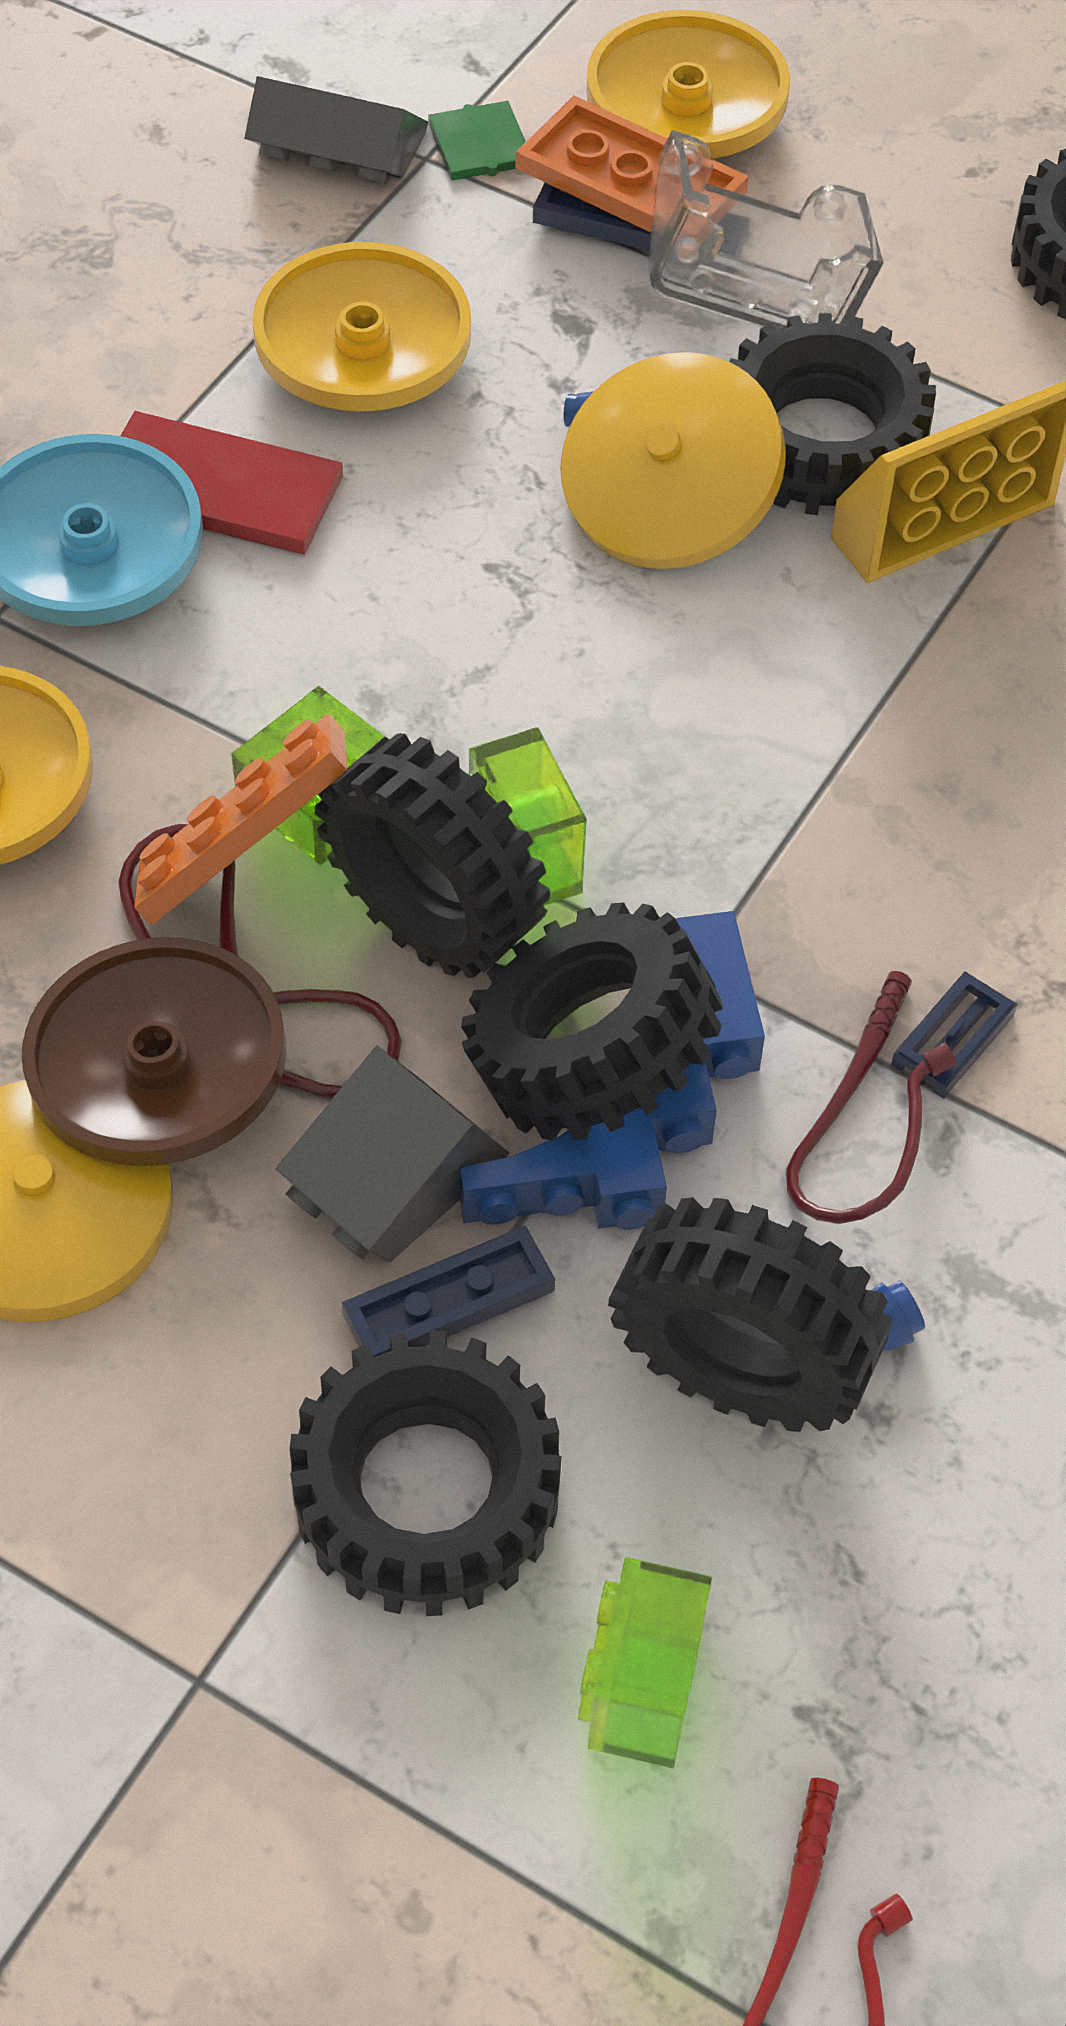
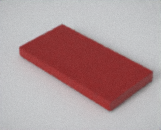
M135 410L121 434V437L137 440L156 448L174 460L184 470L197 492L203 529L305 555L343 477V465L339 461Z

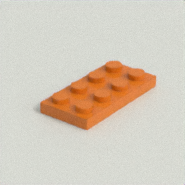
M574 95L516 151V169L689 251H692L747 193L748 175Z
M330 713L326 714L316 723L308 719L299 724L284 739V749L267 762L263 758H258L251 762L236 777L234 781L237 785L219 800L215 796H210L202 801L187 817V822L189 823L173 837H170L167 833L160 835L142 851L139 856L141 862L139 863L134 908L151 926L348 770L345 731Z

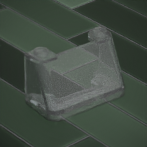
M671 130L659 159L648 258L650 281L657 294L670 300L762 328L770 323L778 331L786 329L787 317L800 315L803 323L809 324L818 323L819 313H832V323L848 325L851 316L857 314L884 264L865 193L844 186L830 184L813 191L805 201L800 213L708 184L707 182L713 169V160L709 147L705 142L696 137Z

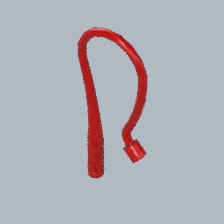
M824 1778L810 1779L808 1795L805 1801L806 1809L803 1811L800 1825L802 1829L798 1834L797 1852L794 1853V1865L791 1868L788 1897L778 1936L762 1983L742 2026H761L780 1987L804 1927L820 1880V1870L823 1868L824 1863L822 1859L826 1854L828 1844L827 1835L830 1833L833 1820L831 1816L835 1810V1801L837 1800L839 1785L831 1780ZM897 1893L870 1909L872 1918L865 1923L858 1938L857 1950L864 1980L868 2026H885L880 1977L873 1950L874 1940L878 1934L882 1933L887 1937L913 1920L908 1906Z

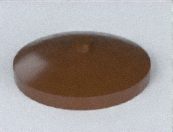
M172 937L146 938L115 945L84 959L70 968L54 982L37 1003L25 1029L22 1043V1067L26 1084L36 1111L47 1127L62 1141L81 1153L106 1162L129 1166H154L181 1162L203 1155L229 1142L252 1124L266 1108L281 1081L286 1061V1036L281 1010L271 987L250 964L226 949L198 940Z

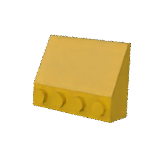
M1066 380L881 455L837 499L831 539L866 583L1054 505L1066 458Z

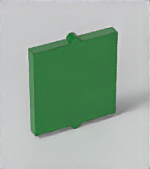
M508 100L474 107L471 104H466L462 109L428 114V124L451 180L484 174L493 177L497 175V172L516 169V151L526 141Z

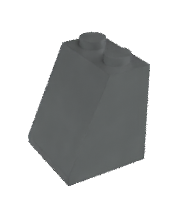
M376 1045L277 1165L275 1170L293 1184L285 1194L294 1203L315 1219L324 1211L339 1224L332 1235L352 1253L364 1259L369 1252H372L386 1261L392 1262L460 1201L461 1167L506 1158L510 1152L416 1074Z

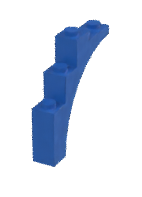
M734 911L675 918L680 928H684L714 982L715 989L722 1000L723 1006L722 1010L715 1012L722 1025L719 1036L703 1039L711 1053L704 1065L689 1064L684 1070L689 1083L680 1092L668 1087L654 1099L659 1108L647 1116L641 1107L624 1115V1127L610 1132L606 1124L601 1123L591 1127L588 1138L574 1140L567 1130L556 1137L555 1140L546 1141L513 1156L461 1167L460 1204L464 1223L482 1221L486 1224H502L511 1221L516 1216L546 1212L551 1215L562 1216L590 1206H594L598 1229L615 1226L625 1230L638 1229L645 1226L649 1217H654L658 1207L665 1204L667 1191L659 1151L668 1150L673 1153H686L702 1145H710L713 1142L717 1109L709 1077L734 1079L748 1072L760 1071L765 1034Z

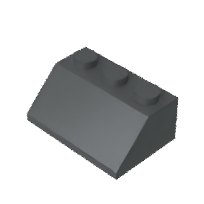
M257 76L244 139L260 145L259 155L289 162L290 152L309 156L307 166L337 173L338 165L341 163L357 167L356 177L386 184L388 174L404 177L426 134L428 121L402 108Z

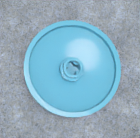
M71 435L52 439L28 448L12 457L0 467V600L24 615L44 622L68 626H93L121 621L152 608L171 595L184 582L197 561L203 539V524L197 492L184 470L166 454L150 445L115 435Z

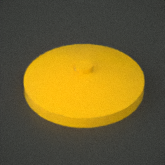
M668 10L636 17L607 33L593 49L587 65L586 94L588 102L711 159L729 156L758 144L777 128L787 109L790 74L786 60L780 50L768 37L757 29L737 19L717 13L699 10Z
M379 242L339 243L300 255L285 264L269 278L258 294L254 305V343L257 355L264 369L281 387L295 396L316 405L344 411L385 410L400 407L424 398L438 390L455 375L463 364L470 347L471 309L468 298L457 279L433 259L414 250Z
M670 353L654 356L617 372L602 383L583 403L568 429L563 445L560 467L562 488L568 507L580 528L597 547L608 555L625 563L644 568L675 569L692 566L719 556L731 549L752 532L764 518L776 498L783 479L786 458L785 438L781 423L768 395L754 378L738 366L726 360L699 353Z
M0 666V865L24 857L44 846L72 821L84 803L90 788L93 773V757L85 722L76 706L62 691L31 673Z
M26 1080L0 1086V1319L17 1322H43L67 1318L89 1311L124 1291L147 1269L157 1255L167 1234L173 1208V1188L169 1164L129 1166L106 1162L81 1153L57 1137L43 1122L31 1100Z

